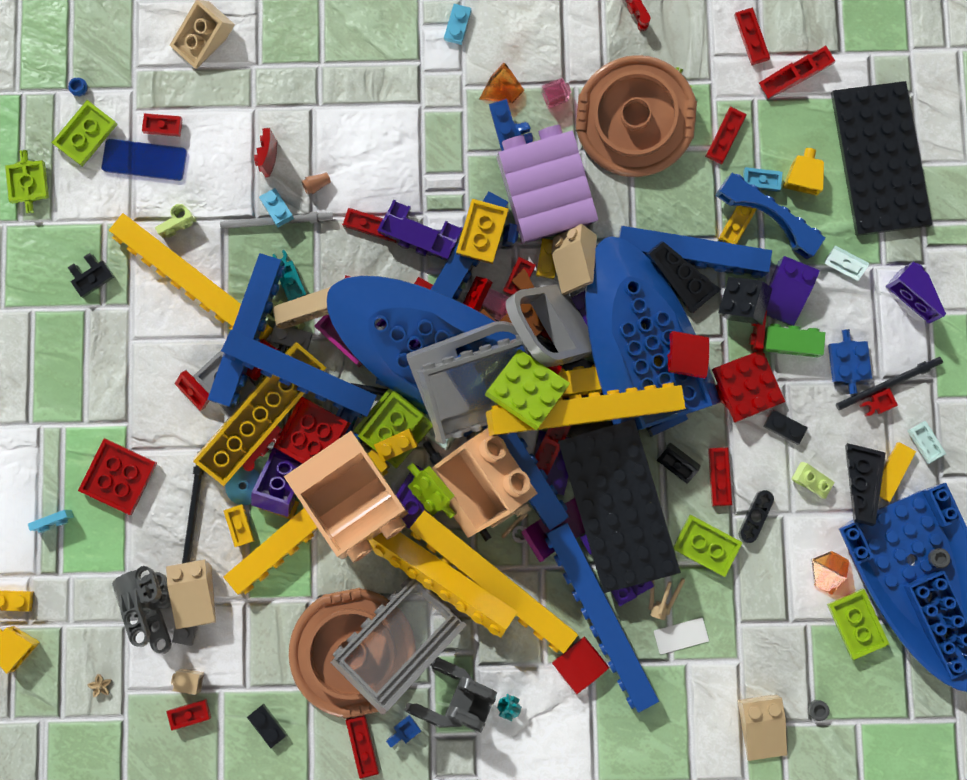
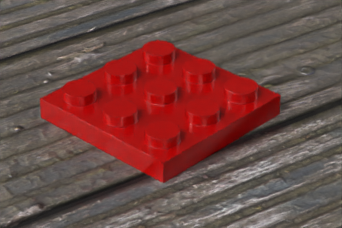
M763 349L711 369L734 423L786 402Z
M301 397L285 424L280 438L273 447L303 464L344 436L350 423L310 400Z
M104 438L78 491L119 511L132 515L157 462Z

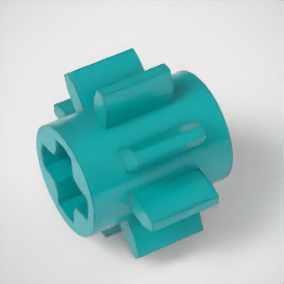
M509 694L506 697L500 698L497 709L500 711L499 716L509 721L518 717L522 708L518 704L520 699Z

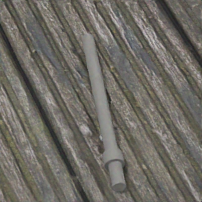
M309 212L306 215H293L294 219L286 224L310 222L312 224L319 223V221L333 220V213ZM271 217L220 221L221 229L275 225Z

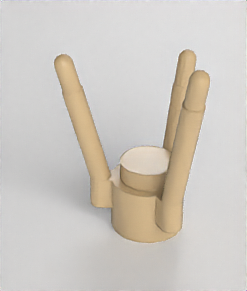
M527 502L511 514L493 523L491 527L497 526L514 514L517 517L520 516L501 536L505 538L528 516L527 513L531 511L530 506Z
M684 578L678 584L669 604L666 601L672 584L671 581L667 584L662 602L656 601L654 604L655 587L650 589V604L648 608L651 610L650 616L666 620V616L670 614V610L685 582Z

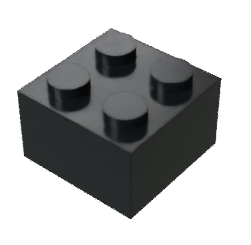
M728 277L718 313L730 321L762 325L772 288L762 280Z

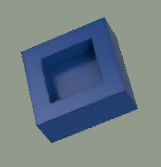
M510 223L504 227L503 246L509 247L517 241L519 232L517 231L516 224Z

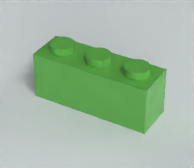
M770 324V326L765 328L763 351L819 358L824 355L826 332H819L820 329L818 328L801 330L799 326L783 328L780 324Z

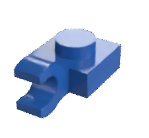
M409 714L394 726L396 733L390 736L386 742L391 748L401 739L406 744L422 730Z

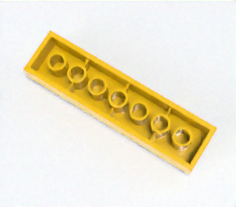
M296 341L285 353L322 371L326 369L321 362ZM272 375L271 378L265 376L193 458V462L221 485L225 486L304 395L303 392L297 390V385L290 383V386L279 382L280 378Z

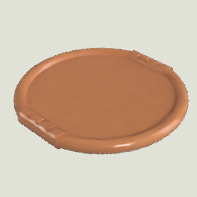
M626 56L602 66L586 82L578 97L575 131H577L578 138L585 152L600 167L611 173L626 177L649 176L670 167L689 147L692 139H694L697 101L688 81L672 65L650 56Z
M361 588L324 594L314 601L299 617L290 638L289 665L298 689L318 709L334 716L343 717L344 719L379 712L330 662L335 658L332 654L340 646L345 648L349 644L346 640L354 632L358 634L362 630L360 626L368 618L372 620L376 616L374 613L381 604L386 606L390 602L386 597ZM396 606L344 659L376 693L416 652L413 631L402 611Z

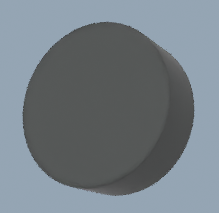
M933 549L928 555L929 563L935 568H945L950 563V555L945 549Z
M814 700L808 706L809 715L817 721H823L829 716V707L821 700Z

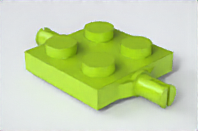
M20 150V162L5 165L8 199L12 204L24 202L25 212L34 213L33 202L49 198L46 166L43 160L29 161L28 151Z
M414 463L410 464L407 469L415 476L408 485L412 494L418 498L432 516L438 511L443 510L451 519L456 514L449 506L450 500L455 497L454 494L430 466L420 471Z

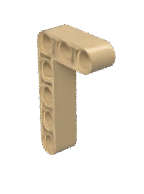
M331 287L275 306L273 312L276 327L280 329L289 328L328 315L327 294Z

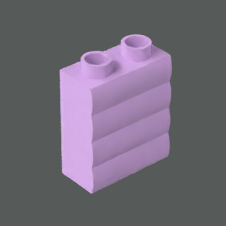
M561 125L550 126L538 131L541 140L526 144L524 135L504 140L502 142L504 150L497 154V162L521 244L566 232L580 224L587 226L598 221L573 130L563 133Z

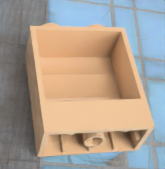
M488 428L432 467L433 471L454 494L455 497L450 500L449 506L456 513L453 517L468 538L511 514L538 494L530 483L528 475L521 470L508 451L503 439L498 435L489 436Z
M352 431L284 476L338 558L344 559L349 556L352 562L355 563L373 550L369 543L371 539L381 532L386 539H390L407 526L402 518L409 513Z

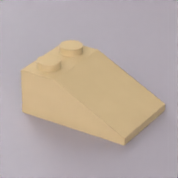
M196 0L170 46L197 69L227 39L235 24L209 1Z
M583 224L553 238L552 257L563 295L592 284L594 280L597 235Z
M206 560L166 566L167 587L176 629L215 623L212 565Z
M775 694L737 700L747 760L787 755L786 718L782 698Z

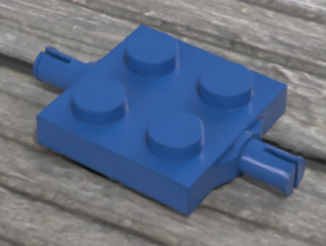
M850 329L841 330L843 342L828 345L832 382L848 383L849 394H858L856 382L872 379L868 341L856 342L851 340Z

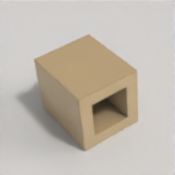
M187 669L177 670L171 679L173 691L194 695L200 693L204 672Z

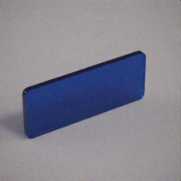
M107 139L101 169L109 173L181 181L184 175L187 150L182 147Z

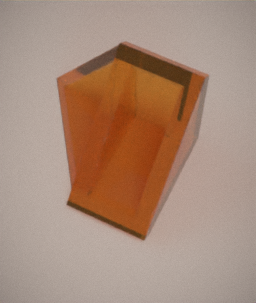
M503 63L490 77L479 100L501 101L507 99L508 103L513 104L524 92V89L506 63Z
M833 551L811 559L814 586L832 595L847 579L849 560Z

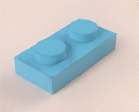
M453 4L444 35L445 41L462 45L472 11L470 7Z
M745 167L743 178L745 182L757 186L760 190L780 192L783 172Z
M276 188L259 196L260 201L277 228L294 219Z
M62 510L30 522L28 527L30 531L42 533L50 530L49 526L54 524L61 526L68 523V519L74 516L72 510Z

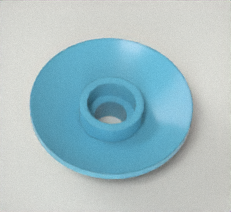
M240 467L225 485V490L230 500L239 505H250L251 492L260 473L255 469L246 471L243 467ZM245 482L246 488L242 490L240 484Z

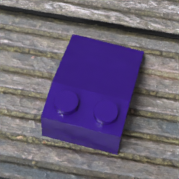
M783 256L778 261L769 283L772 292L767 306V316L794 326L814 287L820 270Z
M914 261L900 269L885 286L927 323L934 322L946 315L929 274L922 265Z
M273 447L251 492V505L288 517L297 496L284 476L302 465V463Z

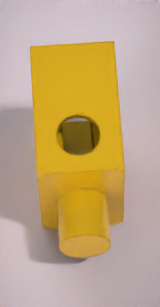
M806 148L804 156L798 155L793 160L783 188L816 196L823 191L824 161L815 159V149Z
M15 626L7 627L4 630L0 629V667L6 674L16 671L40 642Z

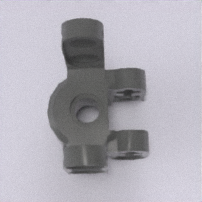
M141 566L137 570L117 577L113 581L112 586L130 643L136 647H144L149 642L151 648L156 653H167L171 649L172 643L160 608L171 606L166 575L154 572L148 566ZM148 570L149 574L141 578L142 572ZM157 576H161L162 582L160 585ZM162 594L167 596L164 599V603L160 601L162 599ZM138 620L137 623L133 625L130 623V621ZM158 621L160 627L156 632H153L151 626L154 622ZM143 632L144 640L141 643H137V634ZM164 639L165 647L162 650H158V641Z
M437 657L430 664L432 669L459 681L445 716L417 703H407L404 711L439 728L462 727L464 725L481 733L490 709L496 700L497 692L475 682L465 669Z

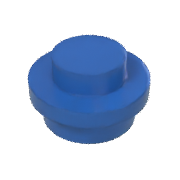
M73 78L69 82V91L74 96H82L88 90V85L82 78Z

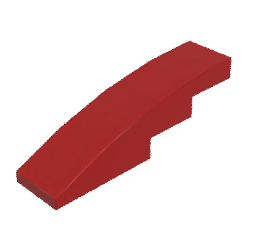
M825 45L811 55L808 54L795 63H790L759 82V85L769 99L834 64L835 59Z
M571 425L548 428L535 455L538 461L536 464L538 469H543L546 475H548L560 451L558 441L566 438Z

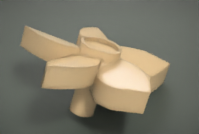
M98 673L95 677V682L87 684L89 688L94 689L93 698L98 696L100 692L104 695H109V690L106 686L112 680H103V677Z

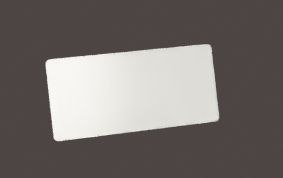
M703 618L654 630L660 654L709 641Z

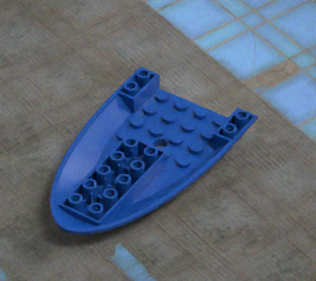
M618 237L603 239L595 248L593 283L585 287L588 333L603 395H607V391L619 390V393L626 392L625 389L637 387L638 391L644 390L645 386L656 385V388H662V384L674 383V386L682 385L686 409L674 412L612 420L613 425L635 419L638 430L720 403L721 401L709 366L706 378L668 372L667 355L670 353V333L676 331L696 334L681 303L654 263L639 248L627 240ZM628 287H633L634 292H631ZM641 323L646 324V329L642 328ZM655 356L659 357L662 361L660 367L654 364Z
M361 275L348 277L332 285L327 294V310L331 322L353 355L381 382L427 415L428 412L407 361L406 354L496 322L475 309L441 293L406 281L381 276ZM377 319H384L386 325L378 327L375 321ZM504 331L496 332L458 347L456 351L458 355L469 350L476 352L483 345L491 344L492 347L498 345L497 341L507 338L509 340L516 339V335ZM417 339L420 341V345L418 347H411L409 342ZM523 346L475 361L476 366L474 368L477 373L481 372L487 380L485 385L488 389L519 349L525 352ZM473 431L463 433L464 437H467Z
M942 483L879 508L874 526L851 520L840 527L839 531L869 594L902 644L928 672L941 682L957 690L967 692V526L947 483ZM936 548L945 549L951 558L949 565L945 568L933 567L928 560L929 553ZM910 554L915 557L913 565L907 563V557ZM930 592H931V593H932V599H931L930 601H928V600H927V597L929 596V594H930ZM948 628L949 635L945 638L944 635L946 634Z

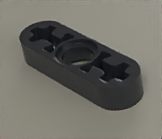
M762 490L756 493L738 533L741 541L752 543L758 538L774 502V496L770 491ZM766 494V498L769 501L764 502L761 508H755V505L760 506L762 503L760 496ZM754 511H758L761 514L759 522H754L751 519V514ZM749 522L752 525H757V528L752 527L750 533L753 535L752 538L748 537L746 539L744 531H748L751 527L750 525H747V523Z

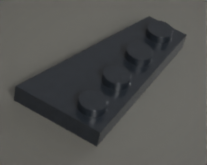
M663 241L646 253L690 313H694L721 290L720 287L712 283L709 278L696 270L692 264L685 261L681 255Z
M847 443L845 450L853 521L874 526L877 518L886 452Z

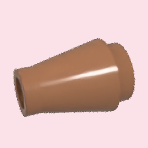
M325 172L305 177L301 182L308 195L316 193L331 183L328 173Z

